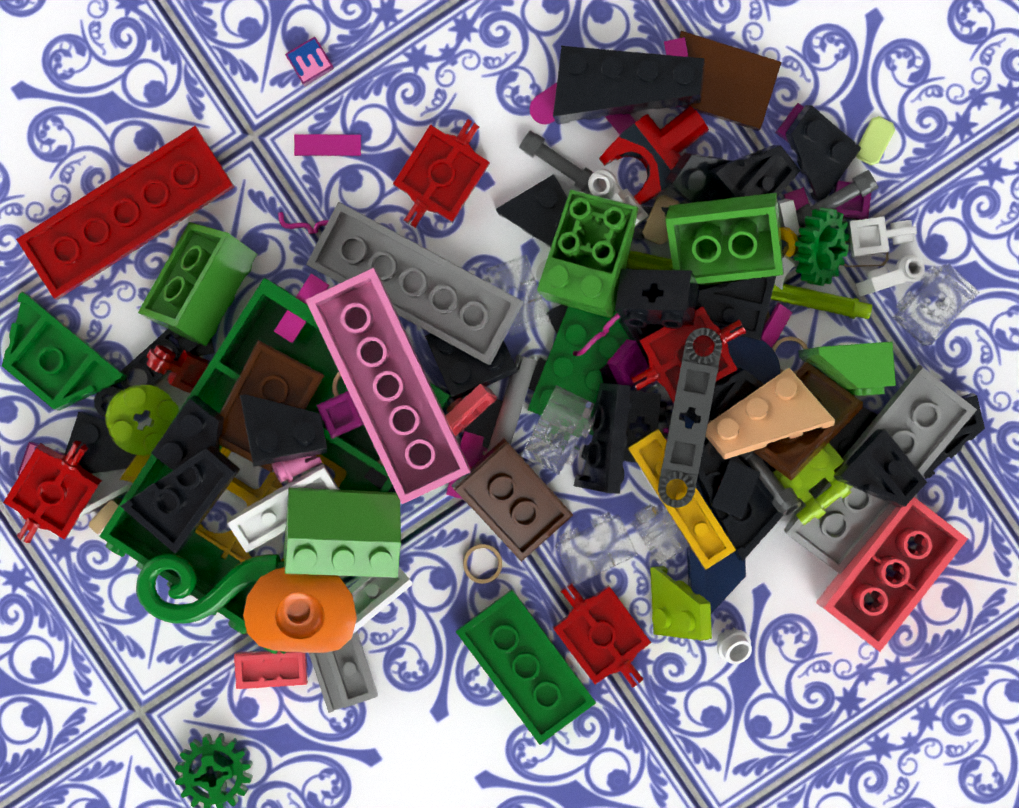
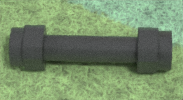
M530 130L519 148L532 158L535 155L573 180L575 182L574 187L589 194L588 181L594 172L587 167L584 170L580 169L545 145V139Z
M867 170L852 178L853 183L810 206L808 203L796 210L799 226L805 228V217L812 216L813 209L820 210L821 207L835 209L858 195L864 197L878 189V185L871 172Z
M753 451L737 456L745 465H749L752 469L760 472L758 478L774 497L772 504L783 516L791 515L801 506V502L798 500V496L793 489H785L761 457Z

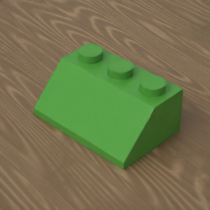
M777 193L669 206L665 220L673 270H692L698 284L784 275Z
M189 222L138 313L190 341L207 346L210 339L217 332L218 324L227 308L233 303L241 283L250 273L252 264L258 254L227 232Z
M893 341L824 346L798 350L799 358L802 361L810 363L854 396L885 394L884 387L896 386Z
M288 487L283 554L285 574L398 578L401 547L400 499L396 492Z

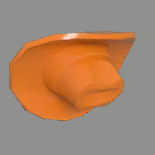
M284 567L275 569L258 579L247 596L243 613L247 634L258 646L273 651L326 653L339 650L352 639L357 619L353 595L339 576L285 574Z

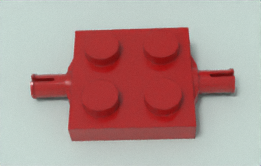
M467 119L457 137L445 134L430 124L393 182V186L409 195L414 202V205L403 221L416 228L425 212L428 211L437 213L452 223L454 222L490 165L488 160L475 153L469 145L471 139L480 128L476 123L473 124L471 120Z
M701 307L695 311L694 326L682 325V327L677 329L664 327L640 340V343L648 355L650 368L631 377L633 383L647 377L646 380L635 385L637 390L639 391L647 385L658 381L666 389L674 403L685 342L689 334L699 328L712 329L719 335L722 342L716 381L738 370L729 354L727 342L746 333L744 327L730 333V331L742 325L741 321L738 319V321L720 330L719 327L712 323L705 308ZM702 335L694 340L693 350L698 356L706 357L713 352L714 343L710 337Z
M74 441L66 456L58 454L42 443L34 450L3 502L18 511L26 520L22 529L17 534L20 540L26 535L23 542L30 543L38 528L49 530L64 540L73 529L80 517V513L86 508L102 482L101 479L84 470L78 464L84 453L88 450L86 444H83L78 450L82 442Z
M573 583L568 584L567 587L574 595V598L565 587L560 592L573 608L565 618L553 626L554 631L595 685L609 674L620 671L631 687H635L637 683L629 673L633 674L638 683L644 678L631 662H633L637 653L651 644V641L609 585L596 595L584 599Z

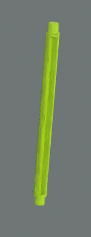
M630 250L627 268L673 270L672 260L669 258ZM724 282L706 283L702 285L712 286ZM774 284L771 300L849 316L851 319H855V317L869 319L872 312V304L860 302L858 298L852 299L788 284H783L782 290Z

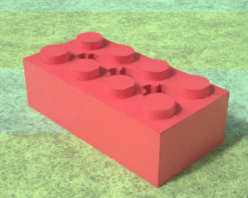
M914 497L905 507H896L842 573L837 574L816 601V604L870 646L881 652L968 538ZM910 537H913L914 542L917 544L915 549L908 548ZM889 565L893 566L892 569L896 572L893 577L887 576L886 568ZM867 593L871 594V597L874 599L871 605L865 603L864 597Z

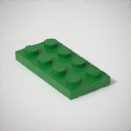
M568 307L527 410L593 436L594 431L591 428L590 421L600 383H603L600 369L607 364L608 359L615 354L626 339L630 340L619 323L621 318L609 328V333H606L605 337L598 339L588 351L581 356H574L573 351L581 350L596 334L603 332V327L611 318Z
M510 589L456 630L460 639L539 745L596 704V700L513 589Z

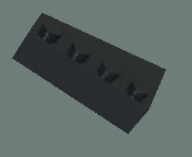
M561 46L553 117L557 124H564L575 120L598 119L601 116L621 113L624 115L654 108L657 110L701 103L705 59Z

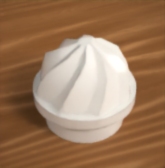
M736 628L731 630L725 629L724 632L718 635L717 652L723 660L731 664H740L747 660L752 652L751 639L742 630H737Z

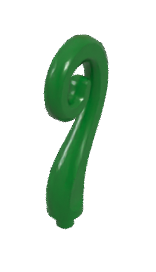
M163 554L152 558L142 567L137 578L136 594L140 604L155 618L176 624L192 623L202 620L221 609L240 591L248 586L255 585L260 577L275 569L283 568L284 561H281L279 554H266L246 559L231 569L199 600L189 604H173L163 600L157 593L155 586L158 575L165 570L176 571L179 574L180 582L168 590V595L173 599H183L190 596L196 585V573L186 558L175 554Z

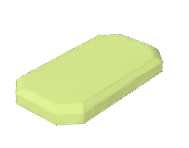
M880 116L872 118L858 144L861 150L856 155L857 159L869 165L879 163L895 132L894 124Z

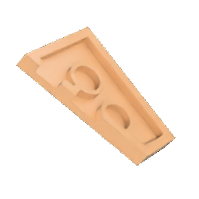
M788 368L709 422L706 438L724 459H728L767 447L768 443L787 437L793 439L802 436L803 432L819 427L825 429L834 426L835 419L796 374Z

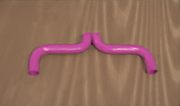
M283 212L278 213L279 222L282 227L286 229L306 228L308 234L318 233L319 227L327 225L329 221H319L312 228L308 223L303 222L287 224L284 221Z
M616 313L603 327V332L596 334L581 350L573 351V355H583L598 339L605 337L606 333H609V328L620 318L619 314Z

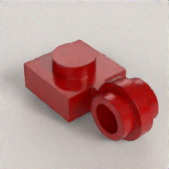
M157 345L155 349H150L147 354V366L161 374L171 370L167 378L168 383L187 393H191L210 361L186 350L183 351L178 361H174L176 354L162 345Z

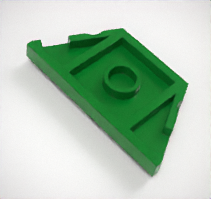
M21 291L17 300L20 303L16 323L11 325L9 333L10 344L5 350L2 367L52 409L60 411L123 381L127 377L126 374L28 293Z

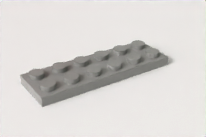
M340 202L337 203L306 264L339 283L374 268L378 272L389 298L400 317L488 365H491L524 301Z
M918 365L843 456L845 462L834 471L837 472L876 429H885L920 474L923 475L977 409L924 367ZM825 478L812 495L814 498H817L832 485ZM852 487L850 489L852 493L844 499L840 497L825 509L826 514L821 518L817 519L815 517L804 526L795 515L784 528V531L788 536L841 574L897 506Z

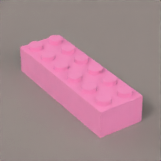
M374 268L369 269L306 299V303L401 504L407 503L470 473L471 469L378 272Z

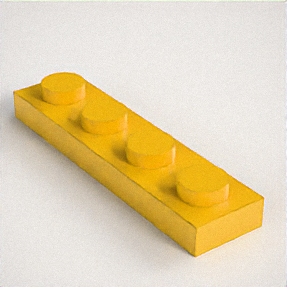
M656 429L629 446L628 450L661 500L658 493V484L667 441L660 430ZM672 479L666 486L667 495L674 500L683 498L687 492L686 483L680 479ZM695 488L692 500L683 507H670L661 500L704 569H708L736 551L697 488Z

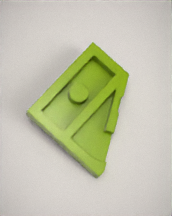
M665 566L650 567L653 634L700 641L712 639L710 602L700 594H695L684 581L673 580L667 575L668 569Z

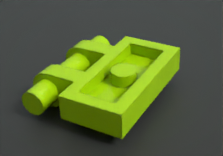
M830 443L792 481L778 470L773 471L784 488H792L798 496L797 498H800L806 506L795 514L804 526L815 517L819 519L826 514L825 509L840 497L844 499L852 493L850 491L851 486L834 478L836 473L834 470L845 461ZM823 478H826L832 486L817 498H814L809 490Z

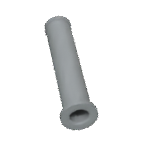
M516 355L514 364L518 372L510 376L487 452L483 451V455H486L503 438L511 445L535 365H537L538 361Z

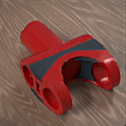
M691 106L687 107L661 129L649 114H646L622 132L600 156L599 160L606 166L615 159L633 157L644 164L647 170L646 182L640 189L641 191L633 196L642 205L670 187L664 181L681 158L680 153L706 134L709 129L700 114Z

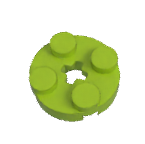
M138 384L120 391L112 398L106 411L105 421L109 434L113 438L112 440L119 448L134 455L145 456L151 454L179 412V407L164 390L148 384ZM144 410L149 411L148 417L152 419L150 425H145L142 430L137 429L138 422L134 420L135 414L142 415Z

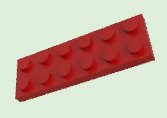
M194 126L16 240L52 297L58 300L235 188L199 129Z

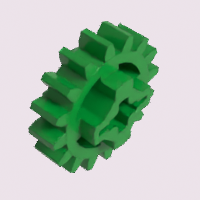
M821 207L820 210L813 209L812 216L805 217L806 226L805 228L800 227L798 230L801 237H797L798 241L795 242V246L798 247V253L794 256V260L799 261L796 273H801V281H805L807 284L824 286V284L830 285L832 283V277L839 276L838 267L839 265L844 266L843 256L847 257L849 244H845V242L850 237V234L845 233L848 222L842 221L843 213L837 212L835 209Z
M208 733L203 736L202 744L197 739H194L189 744L192 751L184 749L181 752L180 757L185 762H178L175 770L182 772L183 775L175 780V784L185 785L186 788L181 793V797L184 798L191 795L193 797L191 802L193 808L199 802L204 803V808H211L213 804H216L217 808H225L226 801L234 807L239 801L237 794L245 796L249 790L243 783H250L253 779L252 774L245 772L251 768L253 762L251 760H243L242 757L248 750L246 747L237 750L235 748L237 744L236 738L232 739L228 744L224 742V733H220L215 741L212 740L211 735ZM220 752L225 753V754L228 755L231 759H230V760L227 759L226 757H224L223 755H221ZM202 753V765L192 769L195 758ZM211 766L214 771L222 772L217 779L214 774L206 773ZM237 776L235 785L229 791H226V780ZM198 786L208 791V793L202 791Z

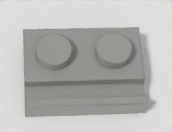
M358 631L353 633L352 639L339 650L326 653H309L328 713L378 697Z

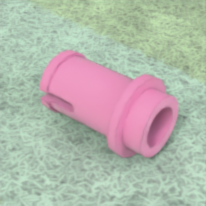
M313 455L272 463V467L280 483L286 480L290 483L293 481L292 477L319 466L322 462L320 457Z

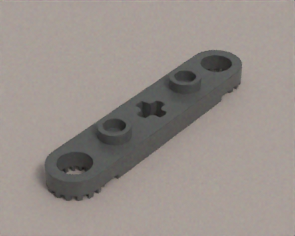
M699 328L689 334L682 357L658 484V493L661 500L666 505L674 508L683 507L692 500L699 473L722 350V342L719 335L709 328ZM702 335L710 337L714 343L713 352L706 357L698 356L693 350L694 340ZM688 407L695 408V414L700 416V422L693 423L691 428H686L685 421L679 419L680 413H687ZM680 479L686 483L687 492L683 498L674 500L667 495L666 486L669 481Z

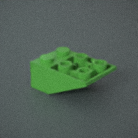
M570 189L537 291L545 300L612 318L616 306L621 269L627 268L639 208Z

